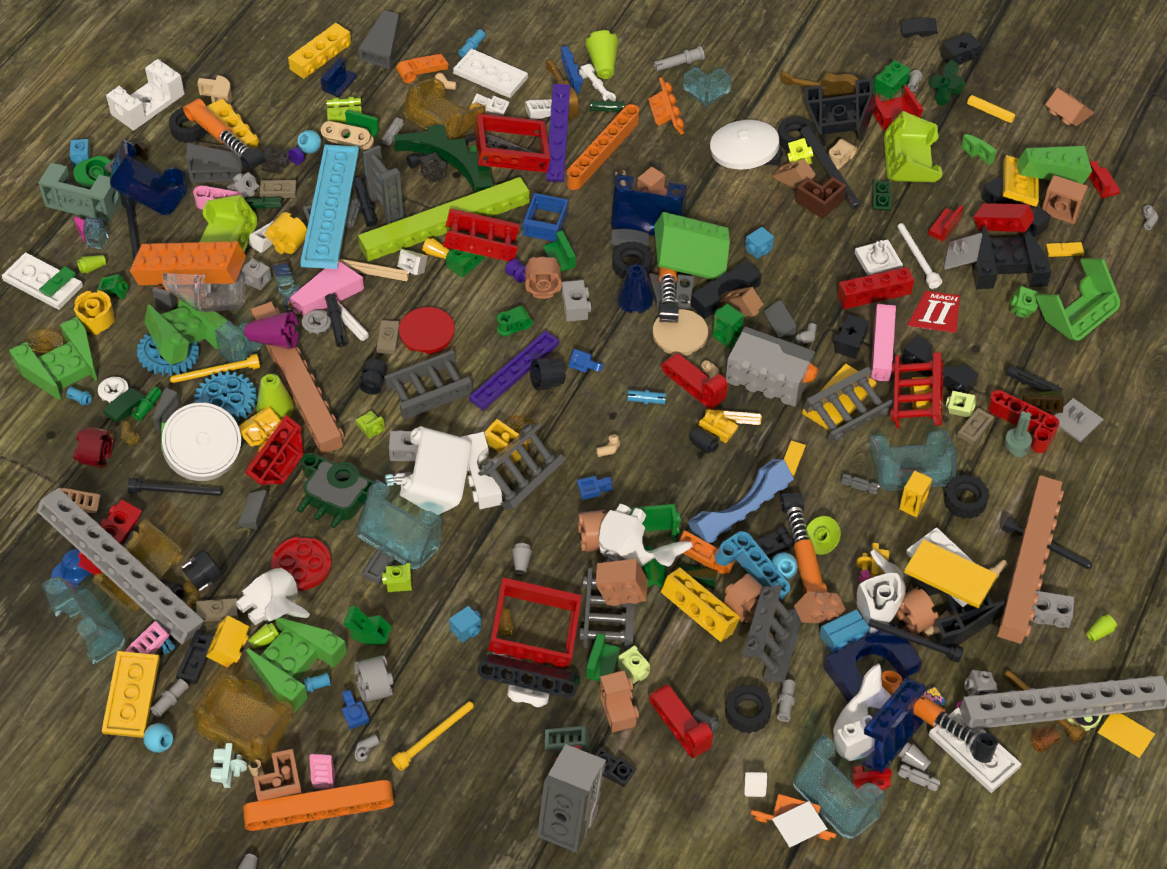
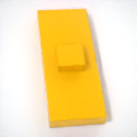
M1081 242L1046 244L1048 257L1084 255Z
M794 441L790 442L784 457V461L792 476L796 473L806 445Z

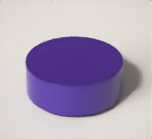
M293 147L288 151V156L292 163L300 165L304 162V154L299 148Z

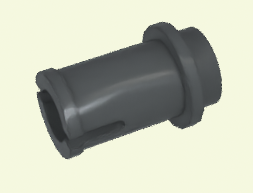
M699 709L693 714L698 724L704 721L713 733L716 732L720 724L716 717L712 718Z

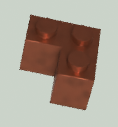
M834 177L823 186L807 178L797 187L795 202L824 219L844 201L847 185Z

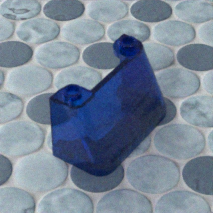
M123 139L117 149L110 174L111 187L162 215L171 214L187 192L185 172L171 167L163 175L134 160L135 146Z

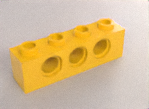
M337 23L333 24L288 57L290 70L303 79L351 45L350 31Z
M221 99L206 106L211 113L232 130L233 135L239 138L240 142H244V145H247L249 148H258V137L256 134L251 133L249 126L242 122L240 115L235 114L231 104H227L224 99Z
M681 568L667 576L661 590L664 596L720 642L733 634L740 620L739 615Z

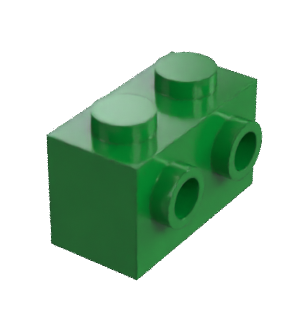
M895 60L890 65H886L884 70L874 78L876 92L891 99L909 81L911 69Z
M453 249L446 255V264L448 269L463 278L487 257Z

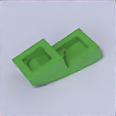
M969 134L963 136L961 148L971 157L978 155L988 165L994 163L997 150L977 137Z

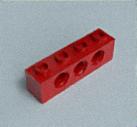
M904 267L839 282L837 297L843 309L910 295L912 294L914 278L909 268Z
M121 499L117 506L114 504L108 513L110 516L108 519L104 518L100 526L107 533L111 534L119 544H123L139 521L142 510ZM80 552L78 555L80 558L78 566L100 577L103 572Z

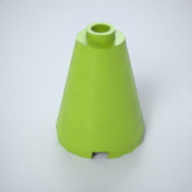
M607 30L593 32L591 37L585 39V46L597 76L602 79H609L614 74L618 37L615 33L614 35L610 34Z
M275 374L265 375L260 383L256 405L257 413L270 405L280 419L285 415L291 417L294 410V402L282 381Z

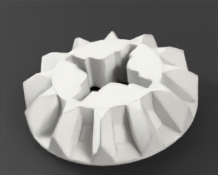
M110 377L100 383L98 394L103 401L106 400L111 403L115 398L128 390V384L120 377ZM110 389H112V390H116V389H117V392H116V393H115V392H110Z

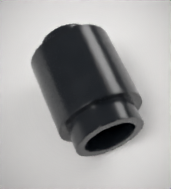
M703 428L694 429L690 435L692 444L706 454L714 453L719 446L718 438Z

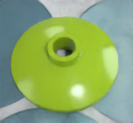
M817 517L806 528L808 531L806 535L809 536L808 540L813 542L815 554L817 555L831 552L839 543L841 530L839 524L831 517Z

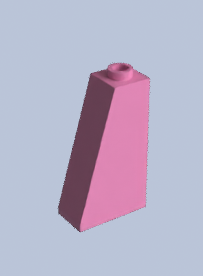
M339 261L338 269L325 268L290 297L291 308L294 313L300 314L303 317L309 311L323 310L327 308L325 296L328 294L331 295V298L332 294H336L337 301L340 302L364 289L363 277Z
M877 304L872 333V380L890 381L896 306Z

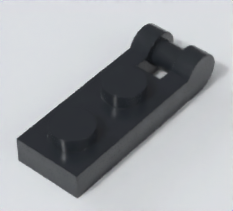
M781 527L776 532L755 540L768 558L791 549L795 544L794 540L791 537L789 538L785 527Z
M201 630L195 632L176 674L177 680L182 679L187 683L197 685L208 660L206 655L215 634H205Z

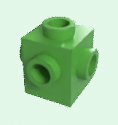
M1022 286L1018 288L1010 298V312L1018 317L1027 318L1037 309L1038 303L1036 302L1035 295L1038 292Z

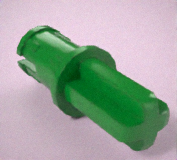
M158 387L152 388L145 399H141V403L132 413V416L141 422L146 414L154 408V403L161 396L162 391Z

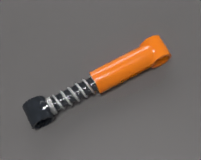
M198 98L183 107L185 115L191 122L196 121L216 140L227 145L228 148L240 157L243 166L248 171L265 162L262 152L257 147L252 149L244 145V142H240V139L233 135L232 130L207 109L201 99Z
M659 267V280L662 286L659 322L678 323L679 305L675 303L677 271Z
M801 492L781 494L782 512L786 513L789 517L790 527L794 534L795 544L793 547L803 583L804 595L808 591L827 592L826 584L822 581L813 542L808 540L809 536L806 535L808 531L805 530L806 525L803 523L805 521L802 518V511H804L803 495Z
M894 671L882 673V687L893 697L896 703L931 726L939 725L940 729H946V733H952V737H958L959 741H964V744L968 745L975 760L981 763L992 761L998 746V740L994 735L989 733H972V729L968 730L965 728V725H960L959 721L955 722L953 717L949 718L944 708L902 682V677Z

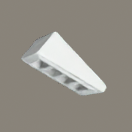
M552 100L525 101V110L529 119L537 120L551 116Z
M274 221L250 234L249 245L260 253L272 245L264 233Z

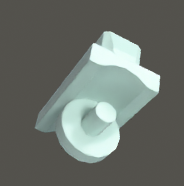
M226 743L225 748L214 749V763H223V768L212 767L211 780L223 783L224 788H231L233 771V775L239 777L240 772L247 770V763L242 760V755H236V760H234L235 751L232 750L233 743Z

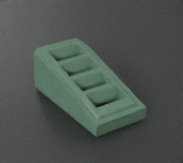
M587 726L545 729V750L562 751L565 744L569 746L580 745L582 751H590V732ZM553 736H556L555 744H553ZM562 736H565L564 743H561ZM570 736H573V742H570Z

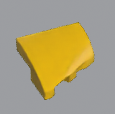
M268 405L239 426L240 434L250 446L260 445L281 419L273 408Z

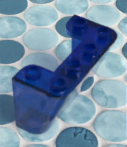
M616 175L611 213L612 228L637 230L648 233L650 236H655L654 225L663 212L682 217L685 216L687 185L669 182L667 194L661 195L631 190L634 177ZM625 180L628 182V184L622 186L620 185V181ZM679 189L681 190V193L674 194L672 193V190Z

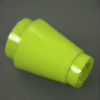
M103 255L84 256L77 260V265L81 274H88L106 265V260Z
M1109 614L1101 615L1086 632V636L1091 642H1095L1113 633L1117 623Z
M272 623L265 624L248 641L255 650L272 643L279 634Z

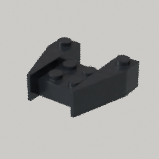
M873 78L856 80V94L825 98L822 85L805 87V103L823 146H826V134L857 130L860 142L863 141L876 107V89Z
M983 227L980 249L973 273L976 289H994L997 274L1026 273L1029 287L1048 286L1051 276L1049 260L1028 229L1026 232H1020L1019 237L989 238L987 227Z
M979 565L988 569L987 565ZM912 577L911 583L913 588L923 589L928 596L940 593L950 617L935 621L934 635L940 644L948 647L950 645H959L1003 615L1005 602L1001 601L993 604L989 594L986 595L979 609L970 604L962 607L949 594Z

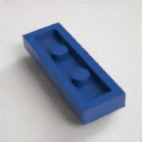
M568 46L561 47V61L570 85L576 93H580V85H583L582 76L578 75V66L574 64L573 53L569 51Z

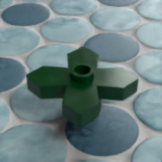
M950 60L944 66L942 76L935 74L929 80L931 88L938 90L935 99L937 104L944 106L950 100L951 95H959L966 85L963 77L956 76L959 66L954 60Z

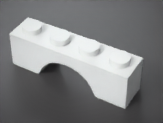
M484 432L462 436V438L471 442L467 468L469 475L467 479L469 487L473 486L474 489L472 491L474 503H478L479 509L501 505L502 492L495 480L487 475L480 476L478 474L481 463L489 458Z

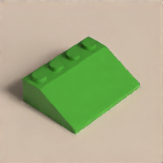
M666 212L661 214L654 225L658 267L713 280L726 273L730 244L727 227Z

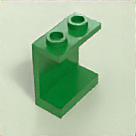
M675 504L630 508L629 516H631L635 508L641 509L646 514L642 523L645 527L644 532L670 530L672 543L676 542V535L680 534V512H676Z

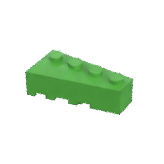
M1085 146L1026 148L1016 162L1021 176L1052 180L1055 175L1084 184L1092 172Z

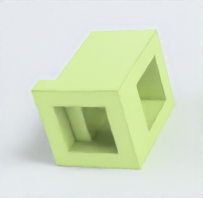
M953 391L951 397L947 398L946 408H948L949 414L968 417L969 419L975 410L976 397L975 395Z
M633 646L619 656L618 667L625 671L626 676L631 678L633 684L639 680H644L649 675L650 664L637 651L636 646Z

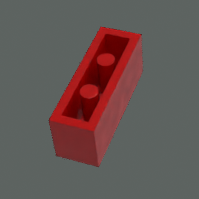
M982 204L974 215L979 231H983V227L986 226L987 231L1026 232L1035 219L1029 204Z

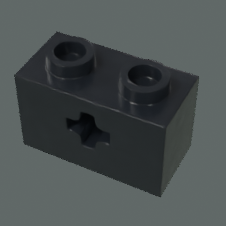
M969 33L944 42L940 55L947 63L950 60H954L958 65L979 58L982 45Z
M848 314L846 321L842 320L840 334H836L833 344L836 345L835 353L856 359L866 337L869 321Z

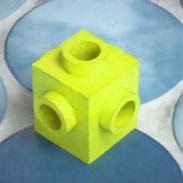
M805 138L788 143L790 153H787L789 162L805 158L808 164H812L811 157H813L811 146L807 147Z

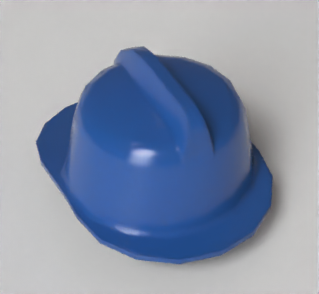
M78 549L66 552L62 561L52 571L51 581L55 587L62 590L74 588L91 574L78 566L80 561L78 557L80 551Z

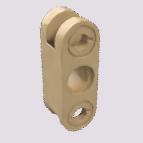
M332 121L325 122L321 127L322 135L331 143L344 146H358L359 149L363 150L370 149L374 144L373 136L364 128ZM347 133H351L350 137L344 139Z

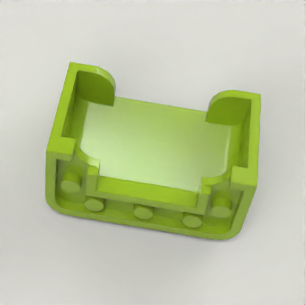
M904 111L890 124L884 134L886 171L889 180L894 182H936L940 180L942 169L938 165L932 166L931 145L939 137L936 124Z
M241 195L207 200L203 208V216L207 220L208 225L200 242L238 241L245 252L250 234L254 232L257 226V216Z

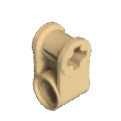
M840 139L829 150V156L838 170L854 157L857 147L844 139Z

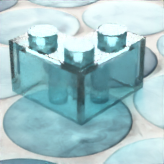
M696 66L684 74L683 89L707 107L731 91L732 76L722 68L707 75Z
M227 321L215 330L219 354L229 363L245 360L246 357L262 346V343L249 341L245 337L244 328L248 324L246 322L237 328L233 323Z

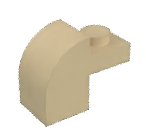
M217 75L216 80L199 78L198 88L200 95L211 96L212 103L224 99L227 104H231V87L225 77Z

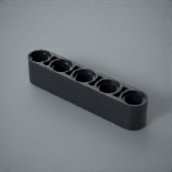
M494 654L486 655L477 668L478 674L484 679L566 698L573 697L580 685L579 676L573 672ZM485 664L491 665L493 669L487 668ZM505 669H510L513 674L508 673ZM525 673L531 674L533 678L527 677ZM545 678H550L553 683L546 681ZM566 682L571 683L573 687H568Z

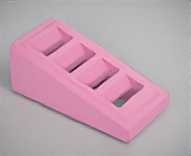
M155 621L125 652L155 654L170 634ZM155 631L160 635L158 638L153 634Z
M310 754L312 787L324 790L333 789L336 775L332 756Z

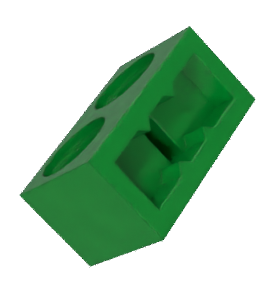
M726 304L722 308L717 309L714 314L713 338L730 349L736 344L742 333L744 315Z

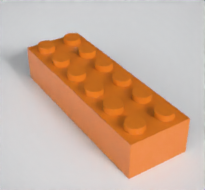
M238 241L141 244L130 272L138 285L235 284L246 255Z

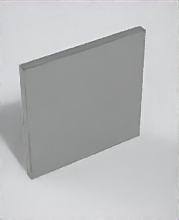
M979 233L949 242L944 269L977 261L982 234Z
M1074 398L1063 407V413H1056L1054 415L1060 422L1059 428L1080 443L1104 420Z

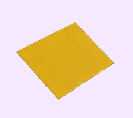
M1122 713L1110 714L1098 731L1100 735L1138 758L1141 757L1155 733Z

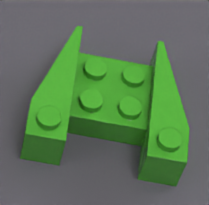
M183 294L179 297L178 308L163 314H159L150 304L147 305L144 323L159 354L170 365L186 360L188 347L191 343L206 339L215 349L230 345L232 342L234 326L227 319Z
M77 317L60 325L63 337L67 343L38 358L27 342L9 350L13 363L20 374L58 400L61 399L59 390L89 375L92 376L94 381H97L86 329Z
M279 617L275 620L277 630L281 634L260 656L249 648L246 651L249 663L276 700L295 713L308 698L306 686L298 681L318 658L335 668L346 656L347 649L345 641L328 630Z

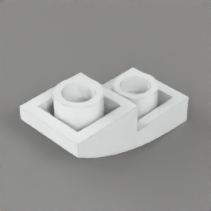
M476 94L470 109L487 115L503 116L509 101L496 96L489 99Z

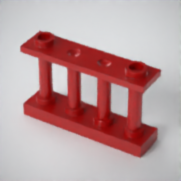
M449 209L445 227L452 229L451 231L447 230L443 247L508 262L515 258L518 246L511 245V242L516 240L519 224ZM459 230L467 231L469 235L458 232ZM476 234L487 236V239L476 237ZM494 238L502 239L504 243L494 241Z
M941 352L933 353V360L929 363L901 364L899 355H895V363H892L895 384L894 409L890 411L891 421H895L896 428H900V418L930 417L933 418L935 426L942 425L943 360ZM923 370L933 372V376H930V378L901 380L902 372ZM928 385L933 387V391H929V393L901 395V387ZM930 401L932 403V407H929V409L901 411V403Z

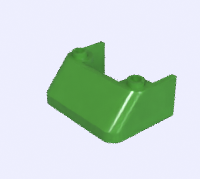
M1082 258L1080 260L1086 273V277L1081 280L1079 286L1082 296L1066 309H1064L1059 295H1035L1045 321L1070 340L1079 341L1116 312L1120 306V298L1104 259Z

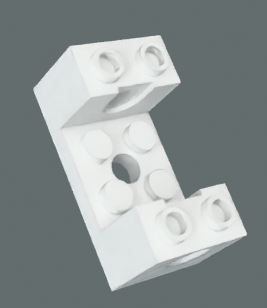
M159 59L145 67L148 83L133 94H127L126 90L118 86L106 95L111 115L133 131L185 95L181 75Z

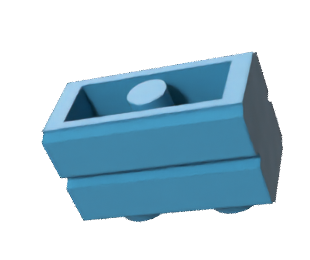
M854 610L822 625L820 637L831 653L838 650L843 652L855 642L857 644L862 643L867 638L869 626L862 619L858 610Z

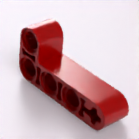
M679 353L673 354L661 364L663 372L708 409H714L726 399L728 383L721 374H716L710 379Z
M996 390L991 393L988 411L993 415L1017 426L1022 411L1031 413L1027 429L1028 432L1034 434L1031 448L1037 453L1046 452L1056 436L1060 424L1058 418L1004 391Z
M668 684L648 695L654 709L691 758H695L712 748L713 734L710 727L704 721L699 724Z

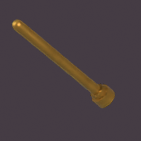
M1010 670L1004 672V676L1019 690L1031 689ZM1067 719L1055 720L1067 731L1068 738L1075 744L1086 734V730L1080 725H1072Z

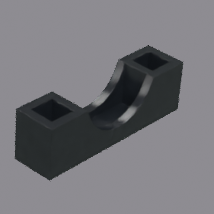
M996 177L983 188L981 199L988 204H1026L1004 197L1003 180L999 177ZM1030 205L1035 219L1028 230L1033 238H1035L1048 228L1051 215L1039 206Z
M749 261L739 264L733 270L709 282L705 287L694 291L691 296V307L706 319L719 309V297L723 293L753 287L755 289L761 285L762 273Z
M917 335L904 348L902 360L906 364L929 363L933 360L931 353L932 344ZM964 364L956 367L943 365V386L951 392L956 391L968 394L976 386L979 373ZM930 370L920 371L928 377L933 376V372Z

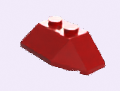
M285 415L252 456L246 466L245 473L260 485L284 484L303 456L301 426Z

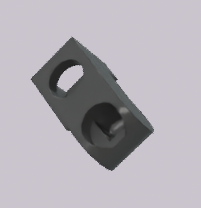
M678 275L676 304L679 305V309L690 310L694 276ZM681 281H688L690 284L680 283V282H681Z

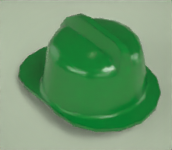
M95 156L78 163L73 171L74 179L84 187H92L99 175L112 177L104 169L105 165L111 160L105 156Z

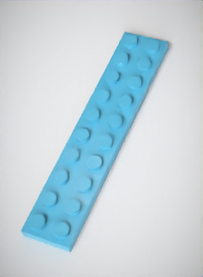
M324 146L301 257V267L338 269L353 180L359 157L358 146Z

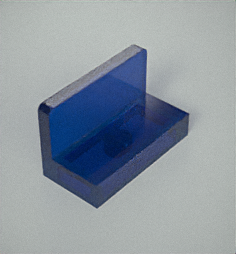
M338 58L320 78L322 91L340 97L357 78L355 73L346 70L345 60Z

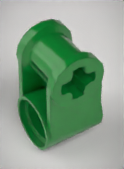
M518 306L497 315V322L499 323L497 333L501 336H509L513 333L527 330L533 324L532 318L523 306Z

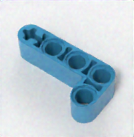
M741 531L724 541L715 552L714 558L719 565L726 566L737 560L745 571L763 587L780 585L782 587L779 595L780 602L790 591L788 581L747 532Z

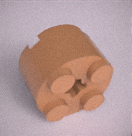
M553 257L530 258L524 270L527 292L532 293L533 297L539 299L553 297V294L557 291L559 292L562 287L561 268L557 259Z
M606 510L581 512V514H578L577 525L578 532L581 533V551L591 552L600 550V528L607 515L605 513Z
M746 574L735 584L728 585L725 589L726 597L724 604L740 616L741 622L750 623L753 621L763 586L750 574Z
M918 587L905 593L904 599L895 614L899 621L903 620L906 624V631L915 635L933 626L935 621L939 620L938 613H933L931 609L934 606L932 600L923 589L918 590Z

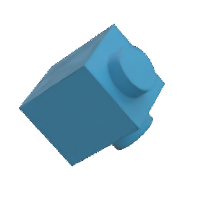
M88 139L71 140L70 158L73 167L91 158V148Z
M761 227L746 237L745 249L749 254L758 259L773 249L774 236Z
M467 606L449 619L450 630L463 643L470 637L477 636L480 630H482V617L476 610L473 611Z

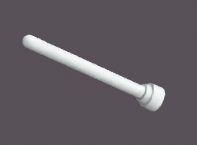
M898 224V230L926 274V283L929 288L939 287L942 284L941 277L931 270L904 224Z

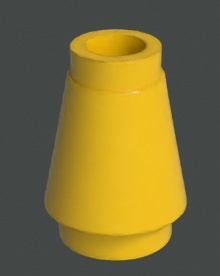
M427 238L422 251L427 255L446 259L450 249L443 247L434 238Z

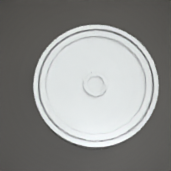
M193 403L178 409L167 420L162 434V451L168 465L182 477L195 481L213 480L228 472L235 464L241 446V434L234 418L226 410L209 403Z

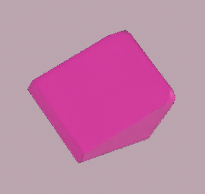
M74 217L78 233L84 242H87L93 235L89 225L90 222Z

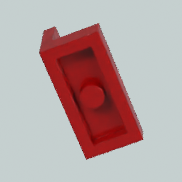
M1096 160L1091 161L1092 172L1088 178L1100 197L1105 198L1120 194L1121 190L1105 167L1100 168Z
M960 205L955 212L946 208L929 229L928 235L944 242L961 221L964 207Z

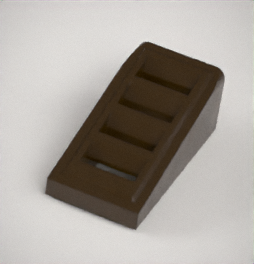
M1060 390L1023 394L1022 401L1030 404V400H1033V406L1047 413H1063L1064 396Z

